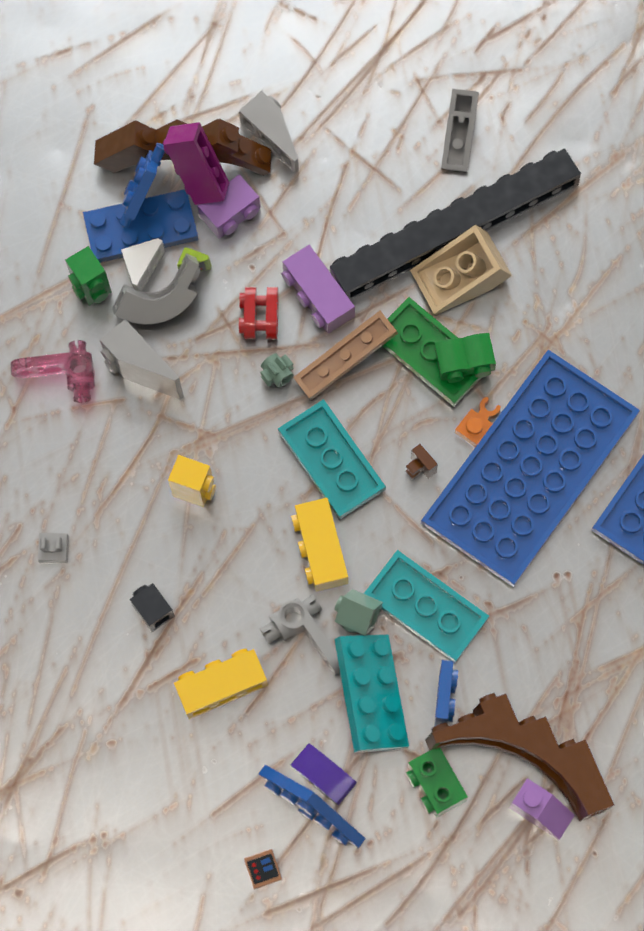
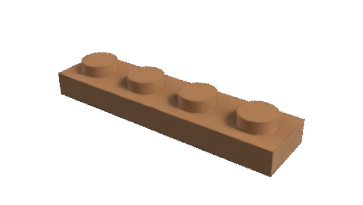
M380 310L293 378L308 398L312 400L398 333Z

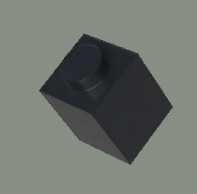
M154 583L149 586L143 585L132 594L131 604L151 632H154L175 617L172 608Z

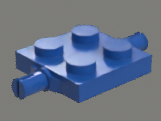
M157 143L154 151H148L146 158L140 157L135 168L136 174L133 181L129 180L124 191L125 197L122 205L125 206V211L119 221L124 227H130L132 220H135L156 176L157 168L161 165V159L165 153L163 144Z

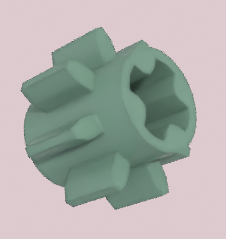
M276 353L272 354L261 364L263 369L260 372L261 378L268 387L274 383L280 388L287 384L294 376L291 372L294 369L293 362L286 354L281 358Z

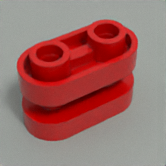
M245 287V292H240L239 296L240 309H244V317H239V334H244V339H256V331H266V339H278V287H267L266 295H257L256 287ZM257 306H266V320H257Z

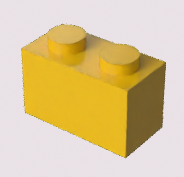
M181 455L177 456L168 478L172 496L204 507L207 500H212L216 490L210 466Z

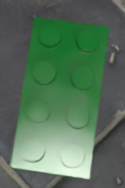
M410 297L387 318L398 334L382 345V347L453 407L481 379L475 377V375L464 376L462 381L455 383L441 380L435 354V343L458 337Z

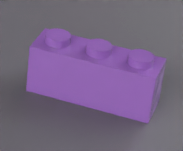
M310 245L282 261L283 272L281 275L289 287L293 285L297 290L296 296L303 307L308 306L313 312L311 314L312 319L319 328L323 327L329 334L355 317V306Z

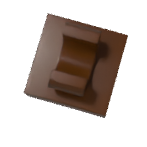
M418 444L411 450L412 461L406 465L407 470L405 472L412 480L422 472L428 479L437 473V462L421 444Z

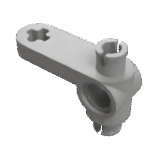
M311 595L303 602L299 598L285 602L280 610L269 616L271 622L260 628L261 633L266 637L269 644L279 637L286 640L292 635H297L304 631L332 673L336 675L340 672L337 653L312 618V615L322 610L319 602L315 601L314 595ZM291 612H297L301 615V619L297 623H289L285 619L286 616Z

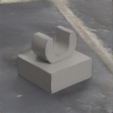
M39 533L38 562L67 563L68 534Z

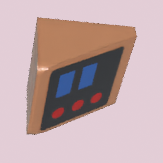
M272 849L244 858L254 889L282 880Z

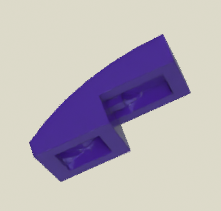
M310 743L306 745L290 764L296 772L311 782L321 793L337 805L342 802L357 783Z

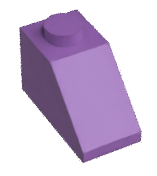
M528 778L509 807L557 840H560L575 816L553 794Z

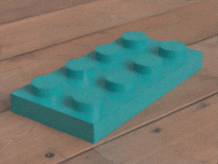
M324 399L278 428V433L324 498L328 497L329 505L339 520L386 490L385 484Z
M399 550L394 553L364 592L365 595L383 602L381 609L454 663L457 662L489 619L488 614Z
M389 634L339 636L334 639L354 753L399 750L409 747Z

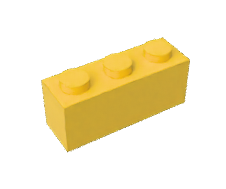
M328 497L295 505V515H291L294 531H300L302 541L298 542L301 558L307 557L309 567L304 568L308 585L314 584L315 592L347 585L348 574Z
M247 648L238 650L231 655V659L223 662L221 660L212 661L206 664L205 669L200 672L194 673V671H189L178 677L179 680L174 682V685L188 719L268 686L267 678L254 649L249 651Z

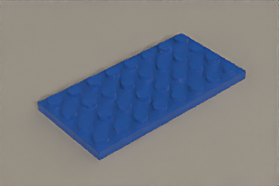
M547 350L422 518L421 524L514 587L635 420L640 410L552 351Z

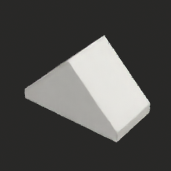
M158 238L121 249L134 289L143 291L165 252L163 241Z

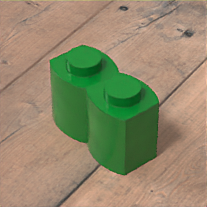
M479 333L435 343V354L441 380L455 383L462 381L464 376L475 375L477 378L489 376L491 371H494L496 368L489 333Z

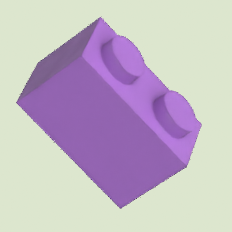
M240 174L229 181L224 201L197 205L199 217L218 239L224 235L232 234L245 219H252L260 209L259 196Z

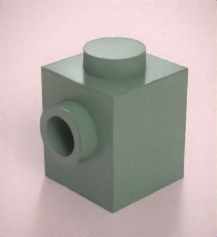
M352 589L344 596L341 595L335 605L337 615L334 622L342 625L349 632H358L366 635L375 627L383 602Z

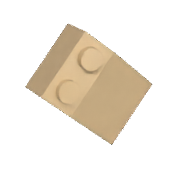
M474 225L410 270L435 315L492 290L512 276L488 232L477 225Z

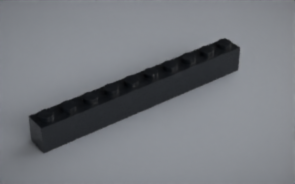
M565 148L558 152L551 151L542 160L536 163H527L520 171L512 175L505 174L496 183L488 187L486 185L481 186L472 195L466 198H457L450 206L442 210H433L426 218L418 222L412 221L396 233L391 232L384 235L379 242L371 246L369 244L364 245L349 257L342 256L336 259L330 266V273L348 298L352 300L410 271L474 225L489 231L578 186L581 172Z

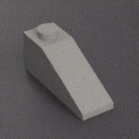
M452 88L441 164L442 169L464 172L468 170L479 92Z
M261 91L239 110L240 123L261 143L271 148V152L296 173L299 170L298 156L281 112L280 104L273 96L268 97Z

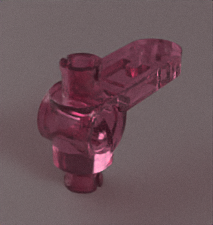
M77 340L78 348L75 345V341L69 342L70 352L19 358L10 363L11 375L16 378L66 373L67 388L73 391V401L77 403H82V395L85 402L90 401V390L95 387V370L92 354L86 352V342L82 340ZM79 365L86 366L85 370L80 373L73 372L74 368Z

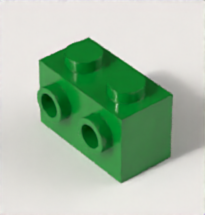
M89 246L65 259L70 273L68 278L73 285L71 287L79 300L84 298L90 306L93 303L104 301L112 293L106 271Z
M441 748L430 750L408 762L409 771L406 772L407 778L413 788L418 786L421 790L423 797L420 800L428 814L433 812L437 818L467 801L468 796Z

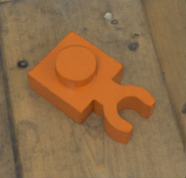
M488 397L481 400L478 413L470 409L455 429V434L474 447L477 446L493 423L489 419L496 418L500 413L501 406L499 405L493 411H488L485 408L489 402Z

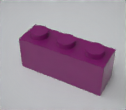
M200 122L170 126L166 139L163 142L164 151L170 156L175 172L180 176L185 191L190 195L194 205L224 201L230 182Z

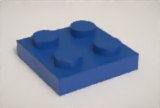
M441 661L434 727L445 722H453L456 699H450V693H455L458 680V670H453V661Z

